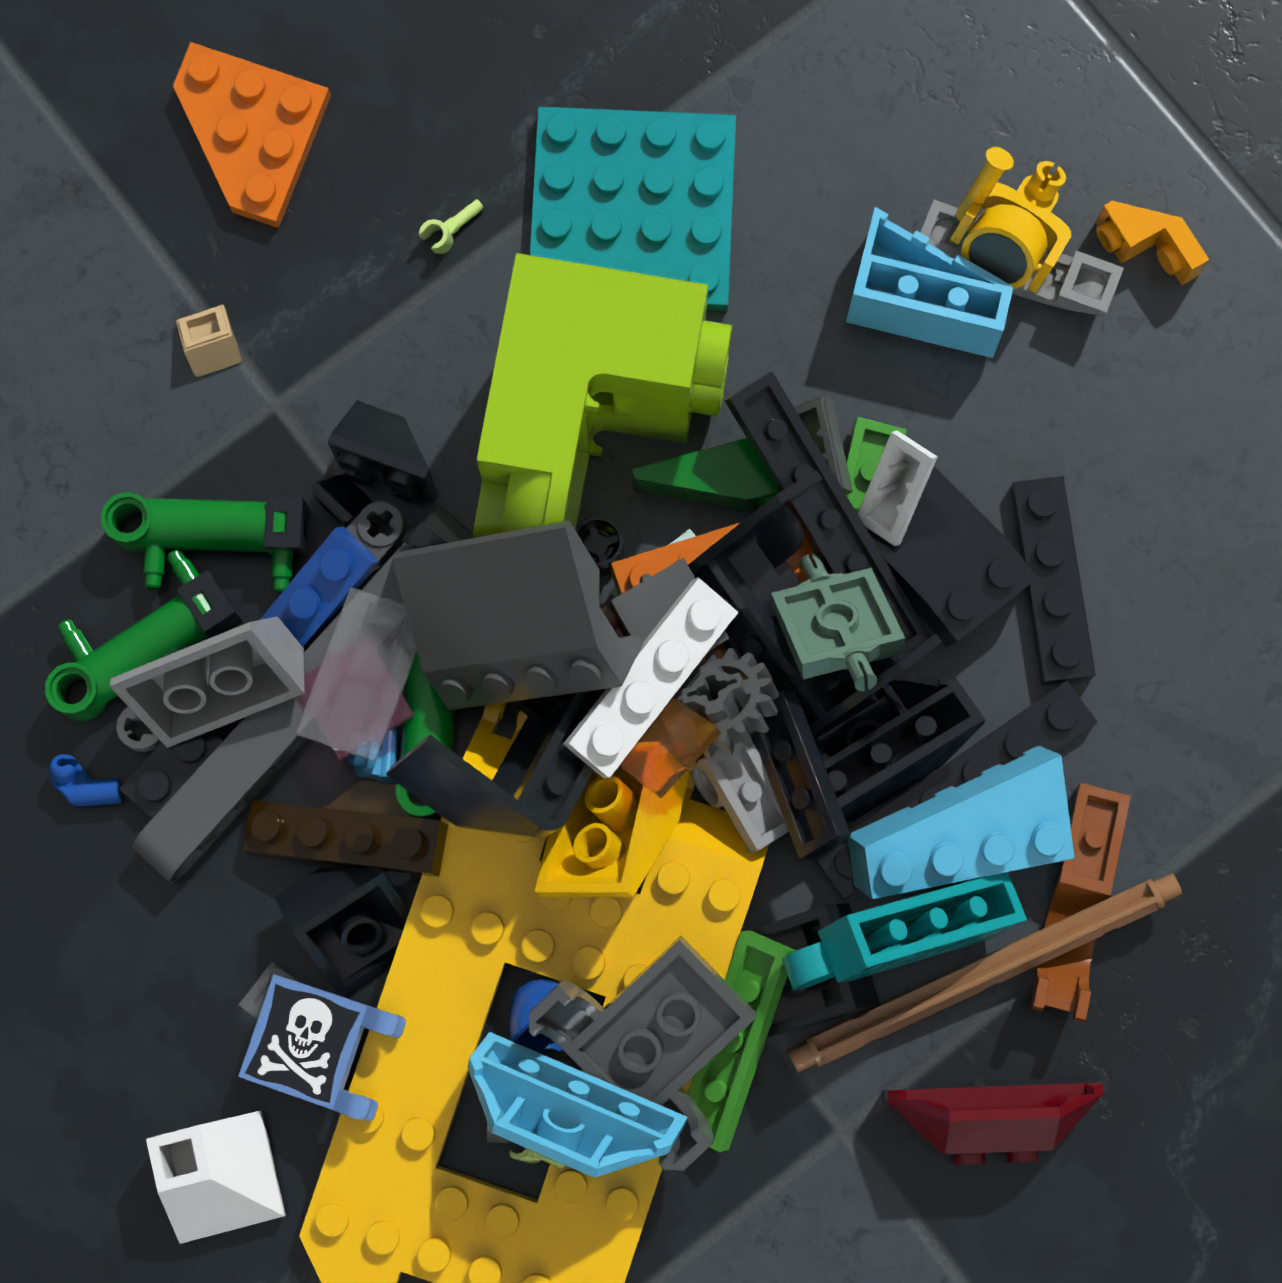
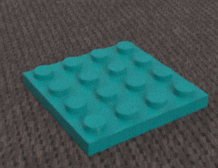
M538 107L530 256L707 284L706 310L728 311L736 115Z

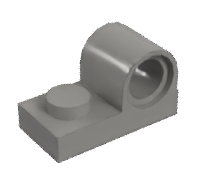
M741 741L734 744L732 756H727L723 748H718L711 759L703 757L691 766L692 778L700 794L713 807L719 808L724 806L750 853L762 849L789 832L763 761L754 744L749 748L743 745Z

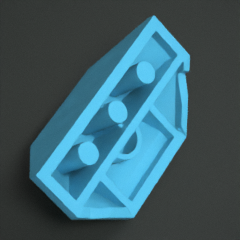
M491 1032L487 1034L470 1056L467 1065L493 1134L594 1178L669 1154L688 1118Z

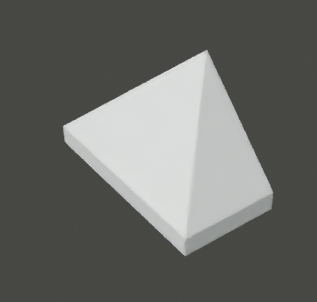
M897 430L891 432L858 511V516L865 527L894 546L901 544L938 458Z

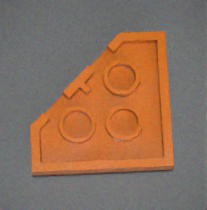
M190 42L173 87L232 213L279 228L331 98L330 90L327 87Z

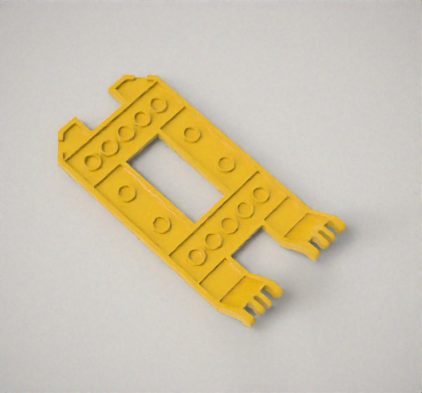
M508 702L485 706L479 725L463 756L465 761L490 780L494 778L528 717L522 711L519 712L516 721L517 728L512 739L495 734L500 720L503 719ZM690 758L686 760L684 768L690 774L680 820L646 875L641 893H635L634 897H539L534 891L548 836L539 838L461 828L441 817L440 821L448 824L439 877L421 876L377 1009L402 1016L406 1019L403 1034L401 1037L395 1038L369 1030L349 1088L350 1092L376 1100L378 1102L376 1115L372 1121H366L340 1114L299 1235L321 1283H398L402 1272L432 1283H625L662 1171V1167L659 1165V1157L595 1178L566 1165L563 1168H558L550 1164L538 1200L439 1166L438 1163L469 1074L467 1067L469 1058L479 1045L506 963L558 981L566 980L579 986L581 989L605 996L604 1008L681 935L725 980L769 844L756 852L750 853L727 811L721 810L720 807L716 808L712 805L709 806L691 800L695 787L691 766L698 761ZM692 1078L682 1087L686 1093H688Z

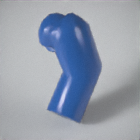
M61 754L51 760L49 764L50 782L71 805L81 807L122 803L123 792L119 790L122 786L120 778L93 780L81 765L77 763V760L69 754Z

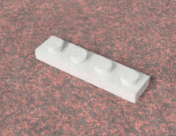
M700 578L693 579L643 642L621 687L607 688L563 745L602 778H610L734 619L738 611Z

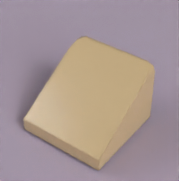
M224 305L176 320L184 353L196 377H201L241 362V354Z

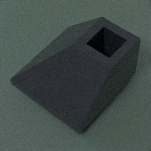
M357 400L333 430L328 440V445L340 469L344 470L343 476L367 487H371L373 481L392 488L390 493L393 496L409 503L419 504L420 499L434 503L438 495L436 487L405 418Z

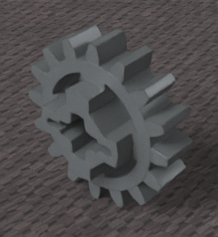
M729 648L724 654L723 659H717L714 652L709 651L707 652L706 663L698 664L667 703L669 706L665 707L661 712L677 744L682 742L688 753L693 754L701 748L705 757L711 759L717 748H723L727 756H732L734 744L741 741L743 745L749 748L753 745L750 734L754 731L766 733L769 730L763 718L777 715L778 710L772 700L779 697V694L763 662L757 664L751 653L747 652L739 659L734 649Z

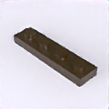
M252 800L242 851L257 856L358 868L380 867L383 871L439 877L448 824L440 820Z

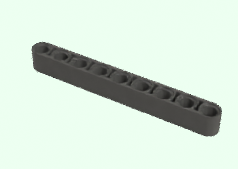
M443 507L436 509L421 524L448 543L471 539L474 536V533ZM404 543L396 552L411 550L412 548ZM393 556L304 652L305 694L245 717L138 834L131 846L132 850L169 883L177 881L194 865L406 631L407 613L392 563Z

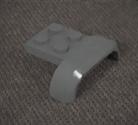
M680 935L604 1008L579 986L562 980L530 1010L529 1033L534 1037L538 1034L549 1037L585 1073L687 1116L686 1124L669 1154L659 1157V1165L664 1170L684 1171L713 1144L714 1135L705 1116L682 1087L756 1019L757 1012Z

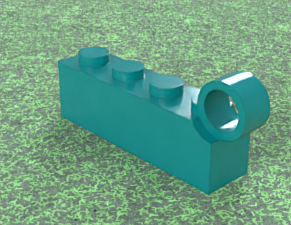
M1008 872L846 915L818 931L822 942L799 949L783 957L781 960L792 989L795 991L819 984L833 977L836 978L837 983L852 981L980 943L1027 921L1010 876Z

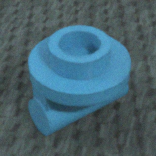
M365 726L360 735H353L348 750V763L355 767L357 777L376 779L380 783L395 782L386 773L398 761L399 730L395 728L380 729Z

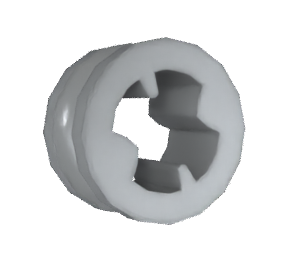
M127 707L117 719L116 730L118 737L126 746L137 752L153 751L161 741L153 733L152 735L143 734L140 741H134L133 738L137 734L130 730V725L132 721L141 722V720Z

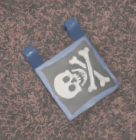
M273 974L238 1077L329 1108L357 1120L372 1121L378 1109V1102L374 1099L346 1091L344 1087L364 1028L399 1038L403 1034L406 1019L402 1016Z

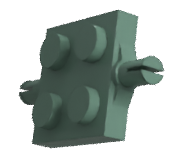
M812 554V562L809 555H806L800 561V567L804 571L807 580L796 587L771 593L772 609L802 678L807 679L847 669L858 691H865L864 682L867 689L870 690L876 685L877 677L869 663L906 653L905 636L872 568L848 574H828L818 554Z

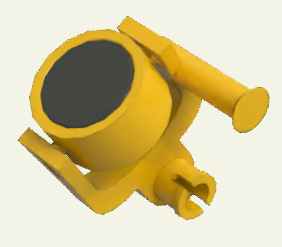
M991 147L986 151L987 161L956 210V218L960 223L951 236L950 241L959 245L966 232L969 231L961 249L963 258L1014 286L1013 290L1025 285L1035 272L1036 274L1027 288L1036 293L1071 238L1069 227L1051 212L1058 201V190L1066 181V174L1059 166L1051 176L1049 171L1055 163L1050 161L1040 162L1036 166L1033 175L1027 176L1016 191L1007 185L998 183L1003 172L1013 167L1014 160L1012 156L1002 148ZM986 209L974 223L973 221L975 220L980 210ZM1048 247L1049 253L1041 265L1040 262L1042 261L1046 249Z

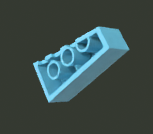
M1038 745L1023 752V756L1005 765L998 764L981 772V776L956 788L953 786L935 793V797L913 808L906 807L852 832L847 840L854 886L871 899L1075 859L1062 756Z

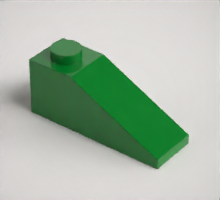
M747 438L632 469V482L635 491L745 512L760 508L779 493Z

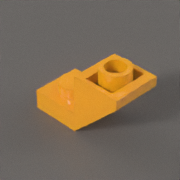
M1111 201L1103 206L1095 222L1097 225L1096 234L1101 245L1107 252H1114L1121 264L1156 245L1158 248L1156 254L1161 266L1169 275L1174 274L1181 285L1198 277L1209 261L1206 253L1181 217Z

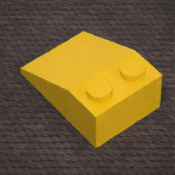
M662 744L635 745L610 778H602L593 770L567 822L547 837L534 893L539 897H634L680 820L690 773Z

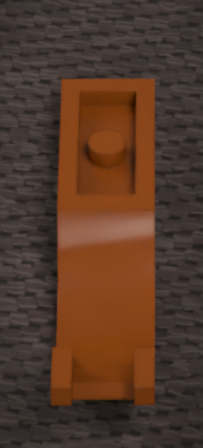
M1081 782L1077 786L1070 814L1075 859L1060 862L1056 886L1049 903L1043 928L1111 897L1131 799L1130 795ZM1096 939L1035 967L1031 1009L1042 1011L1044 1006L1073 1013V1020L1083 1023L1086 1020L1091 991L1089 990L1090 965Z

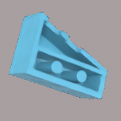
M875 207L846 323L993 358L1004 331L1014 286L960 255H957L956 258L951 257L929 244V237L918 231H915L914 234L887 220L889 214Z

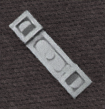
M934 199L920 233L930 238L929 244L951 257L962 256L961 249L969 231L966 232L959 245L950 241L951 236L960 223L956 218V210L958 208ZM979 215L976 216L975 220L973 221L974 223L979 218ZM1048 248L1046 249L1045 255L1042 261L1040 262L1041 265L1049 253ZM1079 251L1075 252L1074 257L1061 253L1036 293L1027 288L1036 274L1034 272L1031 279L1021 288L1014 289L1012 294L1058 308L1106 316L1124 267Z

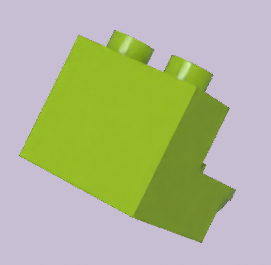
M516 253L477 457L482 487L473 538L563 521H570L574 529H576L590 455L598 457L603 455V448L593 441L599 432L611 431L687 444L692 413L719 417L729 361L728 352L732 325L706 321L707 284Z

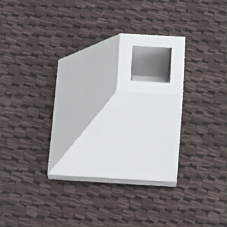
M262 1111L213 1121L146 1139L157 1192L180 1244L286 1216Z

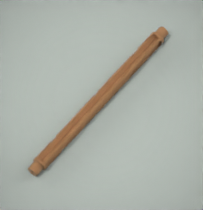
M1173 873L1156 881L1150 878L1143 883L911 989L878 1006L870 1008L861 1015L854 1018L851 1017L805 1038L806 1043L788 1050L797 1072H801L816 1064L818 1067H821L865 1046L877 1038H883L984 991L985 988L1004 982L1099 938L1106 932L1125 926L1165 907L1166 902L1183 894L1181 887Z

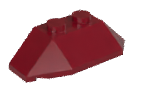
M1103 1083L883 1090V1101L938 1153L953 1154V1164L986 1163L985 1153L1006 1152L1007 1162L1039 1161V1151L1054 1150L1104 1094Z

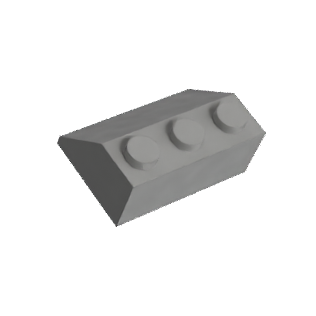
M278 616L246 623L110 679V687L168 748L305 694L304 648Z

